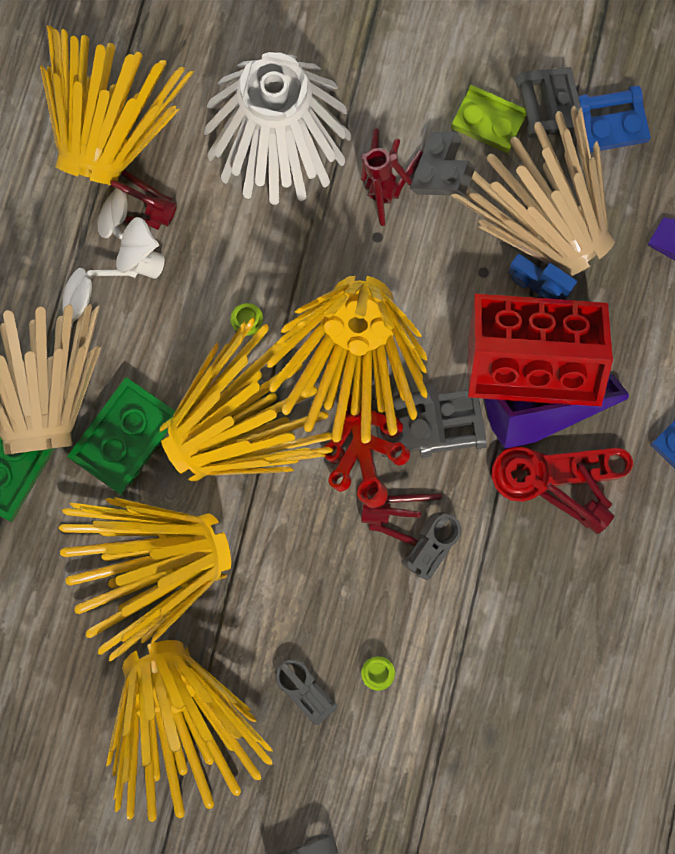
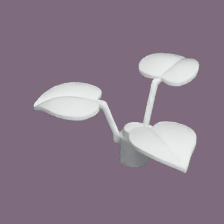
M117 188L109 195L101 208L98 217V232L103 238H109L113 233L121 239L120 251L116 260L118 270H89L86 273L85 269L78 268L71 275L64 290L62 304L63 311L67 305L73 306L72 324L81 316L90 301L92 294L91 279L93 277L131 276L135 278L139 273L156 279L164 267V255L153 251L159 244L150 233L145 220L136 217L128 224L124 233L120 231L119 225L126 218L128 203L126 193Z

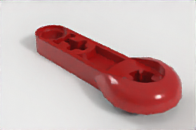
M513 447L504 450L497 456L492 466V480L496 490L503 497L511 501L525 502L536 498L548 490L547 484L552 483L554 486L587 483L576 467L582 462V459L585 460L587 465L597 464L599 462L598 457H601L600 468H593L588 471L595 482L618 480L625 477L632 470L633 459L629 452L622 448L545 455L529 448ZM618 455L624 460L625 468L623 472L616 473L609 468L608 460L610 456ZM517 466H521V471L525 469L528 476L522 479V483L517 482L518 478L513 479L511 475Z

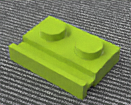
M470 85L452 122L451 129L509 154L512 148L510 139L517 137L527 113L526 109Z

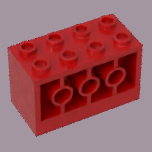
M489 294L474 295L468 336V398L602 407L613 362L608 303Z

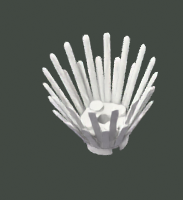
M268 52L261 55V60L241 62L237 66L245 69L221 78L218 82L219 85L230 83L226 85V89L209 100L207 108L214 109L233 95V97L205 126L204 135L211 133L236 107L210 148L208 159L212 161L215 156L218 158L222 155L241 123L221 174V180L227 184L231 174L235 176L240 174L252 139L242 194L246 199L251 198L254 180L257 186L265 184L268 155L269 202L272 205H277L279 203V164L282 186L290 187L292 184L291 167L298 200L303 201L307 197L297 148L308 178L313 179L317 174L324 188L330 183L308 129L330 162L336 159L340 166L345 164V157L313 110L340 138L350 141L351 134L314 96L316 95L342 114H347L346 106L322 90L334 91L333 89H338L336 83L305 71H318L321 69L320 67L312 63L297 62L295 60L297 56ZM279 91V93L271 94L269 92Z

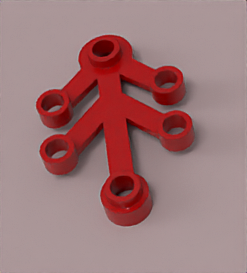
M349 395L341 440L333 442L331 439L324 446L332 448L333 451L337 449L333 456H331L332 452L325 453L326 457L324 458L332 464L339 463L336 470L329 475L328 482L335 490L339 492L346 491L352 481L349 473L356 460L359 459L363 481L357 489V496L360 501L370 508L380 507L386 502L388 491L386 486L378 480L371 450L387 456L398 466L407 463L410 458V451L400 442L391 443L371 435V440L368 443H362L361 406L360 413L356 416L352 415L350 411L352 395ZM371 410V425L380 427L390 438L401 434L403 423L397 417V433L391 436L388 432L386 416ZM352 430L354 438L345 452L342 445ZM402 450L400 456L395 458L396 453ZM343 477L342 481L337 484L338 479Z

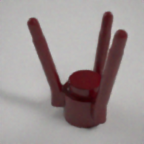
M377 128L373 130L371 150L378 148L379 129ZM396 138L394 140L389 155H397L400 139ZM422 150L417 152L405 171L409 176L418 165L423 154ZM391 174L387 180L381 182L383 202L385 204H390L393 198L399 199L401 190L406 183L402 178L396 183V176ZM368 176L365 189L369 190L367 196L376 201L374 183Z
M375 148L361 155V180L366 181L367 176L373 180L380 226H385L381 182L389 178L392 168L397 171L409 186L412 183V179L398 162L396 154L389 155L386 150Z
M125 169L121 172V175L152 195V197L116 180L110 182L113 187L148 204L145 214L149 215L150 219L142 218L148 226L157 230L160 229L161 224L169 227L178 203L172 201L173 198L160 193ZM126 216L123 222L130 223L136 217Z
M579 464L578 469L598 499L597 503L591 499L582 507L552 483L547 484V488L559 499L547 492H543L540 496L578 520L586 528H590L597 535L605 530L614 519L615 515L609 510L613 503L603 495L585 466Z
M440 493L390 495L380 507L370 508L363 504L361 523L370 524L369 530L384 533L415 546L418 540L386 527L382 523L388 524L390 515L420 518L422 516L421 512L391 508L389 503L440 500L442 495Z

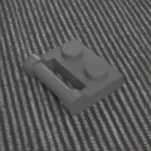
M571 67L527 71L515 76L516 85L518 88H521L529 126H527L529 138H538L534 130L536 122L542 123L547 135L560 133L555 119L557 111L562 112L567 129L570 132H575L571 108L575 106L578 113L580 102ZM540 84L549 121H541L533 85Z
M433 384L425 385L427 398L422 397L419 391L411 393L414 404L423 403L426 412L417 414L415 420H412L410 416L400 418L399 420L403 423V430L399 436L394 438L388 437L380 427H377L379 438L391 443L400 442L410 452L445 444L444 427L435 386ZM400 396L393 398L394 410L407 408L405 401ZM376 399L372 400L371 410L386 416L385 411H378ZM402 450L398 451L395 456L400 455Z
M468 390L438 394L444 429L472 424L473 434L445 438V444L419 450L421 458L431 457V453L474 446L476 449L487 448L479 398H468ZM423 403L415 405L417 414L426 412Z

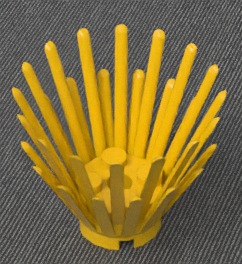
M46 25L51 67L47 66L46 70L40 65L58 151L55 167L78 177L82 175L88 177L91 181L111 185L110 182L112 180L118 181L121 172L180 110L176 109V106H171L168 109L167 107L191 78L194 71H189L163 104V101L184 72L185 67H179L172 74L127 140V136L164 71L167 62L161 60L154 64L140 92L136 93L133 98L128 99L126 102L143 57L141 52H135L134 55L128 54L125 57L117 83L112 84L109 87V91H107L115 45L108 43L106 50L101 44L96 46L92 75L89 77L87 76L88 36H81L80 56L79 40L76 36H71L69 69L68 32L65 29H61L60 38V33L57 29H54L51 25Z
M349 276L338 282L332 291L298 308L295 313H304L282 328L281 333L286 334L276 344L283 345L269 360L268 368L278 363L319 324L272 381L269 390L271 393L275 392L286 378H290L323 338L284 403L282 412L284 415H288L300 395L306 398L310 394L330 356L304 423V430L308 433L313 430L323 401V406L326 410L333 408L342 379L331 435L333 442L341 440L353 379L350 411L352 415L356 416L360 413L361 406L362 443H368L371 440L372 363L377 408L379 412L385 411L388 432L391 436H394L397 433V423L386 352L400 398L405 401L408 414L412 420L416 419L417 410L393 335L418 390L424 398H427V389L423 383L421 371L427 373V370L421 358L427 361V355L412 334L413 332L417 337H422L419 330L394 302L393 294L385 283L370 276H366V281H355L356 276Z
M254 317L247 324L244 320L231 341L222 348L212 365L208 368L219 348L218 342L214 345L173 417L160 427V432L168 429L169 436L161 440L169 460L181 474L190 469L195 474L188 479L190 481H198L207 475L292 472L295 470L291 467H257L294 464L303 459L326 457L325 453L333 451L330 447L282 451L330 440L332 433L326 432L295 439L294 434L287 432L304 427L307 416L291 422L287 417L271 421L276 418L278 413L282 412V407L287 398L268 408L266 407L277 400L275 393H270L258 400L270 391V384L278 375L276 374L260 386L257 383L262 377V373L259 370L269 362L283 344L278 345L275 343L226 388L247 365V355L268 332V324H264L214 381L255 323ZM303 364L300 365L296 372L302 368ZM313 386L306 398L300 395L295 404L315 395L318 390L317 387ZM320 411L316 422L328 418V412Z
M117 497L115 499L106 498L105 500L111 505L125 507L127 510L79 503H70L76 509H62V512L69 516L131 521H93V524H62L58 528L65 533H99L102 536H159V538L66 547L60 550V555L63 557L102 553L101 558L103 561L145 556L68 576L65 582L67 585L72 586L127 572L109 580L108 586L116 589L76 605L74 611L77 614L84 613L157 582V585L120 604L116 614L89 628L85 634L87 638L94 637L179 588L138 620L101 645L98 649L99 655L105 653L120 641L126 642L110 654L109 661H112L117 656L119 657L139 639H141V643H145L152 637L151 644L154 643L214 581L227 578L228 575L222 571L231 569L230 549L225 533L215 534L210 526L219 523L217 518L211 513L194 516Z
M178 640L154 642L147 645L148 655L139 659L136 650L124 660L122 670L125 682L106 762V767L111 764L115 751L112 770L113 776H116L113 800L115 799V812H118L121 808L124 783L128 782L127 819L131 820L135 814L140 725L142 766L145 768L147 815L150 822H154L157 818L155 782L160 779L161 773L156 722L174 812L177 818H183L185 815L177 770L182 776L186 775L188 771L181 742L204 806L207 809L214 807V800L187 725L205 763L212 765L215 761L231 793L235 796L240 795L241 789L195 702L225 746L230 751L235 752L252 778L258 781L261 780L260 772L236 740L243 737L264 763L272 765L271 758L260 745L270 752L273 751L272 748L235 710L236 708L248 720L257 722L256 718L249 712L251 709L190 656L188 648L184 649L182 642Z

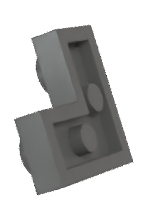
M431 132L410 185V189L413 192L422 195H466L476 167L470 161L454 160L462 140L460 135L456 132Z

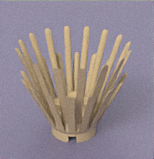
M575 106L571 108V117L586 184L571 133L566 127L561 111H557L555 119L565 148L564 157L580 206L575 199L549 138L540 122L535 123L534 130L543 148L542 156L545 160L543 170L554 190L553 192L517 137H512L510 144L523 163L522 166L516 169L517 174L521 178L520 183L494 154H489L487 160L528 209L501 183L493 182L490 185L475 171L472 176V180L528 230L478 193H473L467 189L465 196L482 209L458 194H451L453 198L488 220H477L482 225L478 226V228L546 264L552 263L569 276H573L590 267L588 261L596 255L600 260L615 243L608 231L600 146L597 141L594 143V157L591 158L582 108L580 107L577 113Z
M67 305L64 308L63 316H59L56 320L54 354L48 359L45 309L38 307L35 311V320L29 322L31 351L26 352L25 360L22 359L14 314L10 310H6L3 313L4 323L0 324V331L7 362L5 357L0 355V438L3 441L4 455L73 446L71 431L101 347L98 348L96 346L89 351L100 305L93 311L92 305H87L77 320L67 375L66 369L73 315L72 305Z

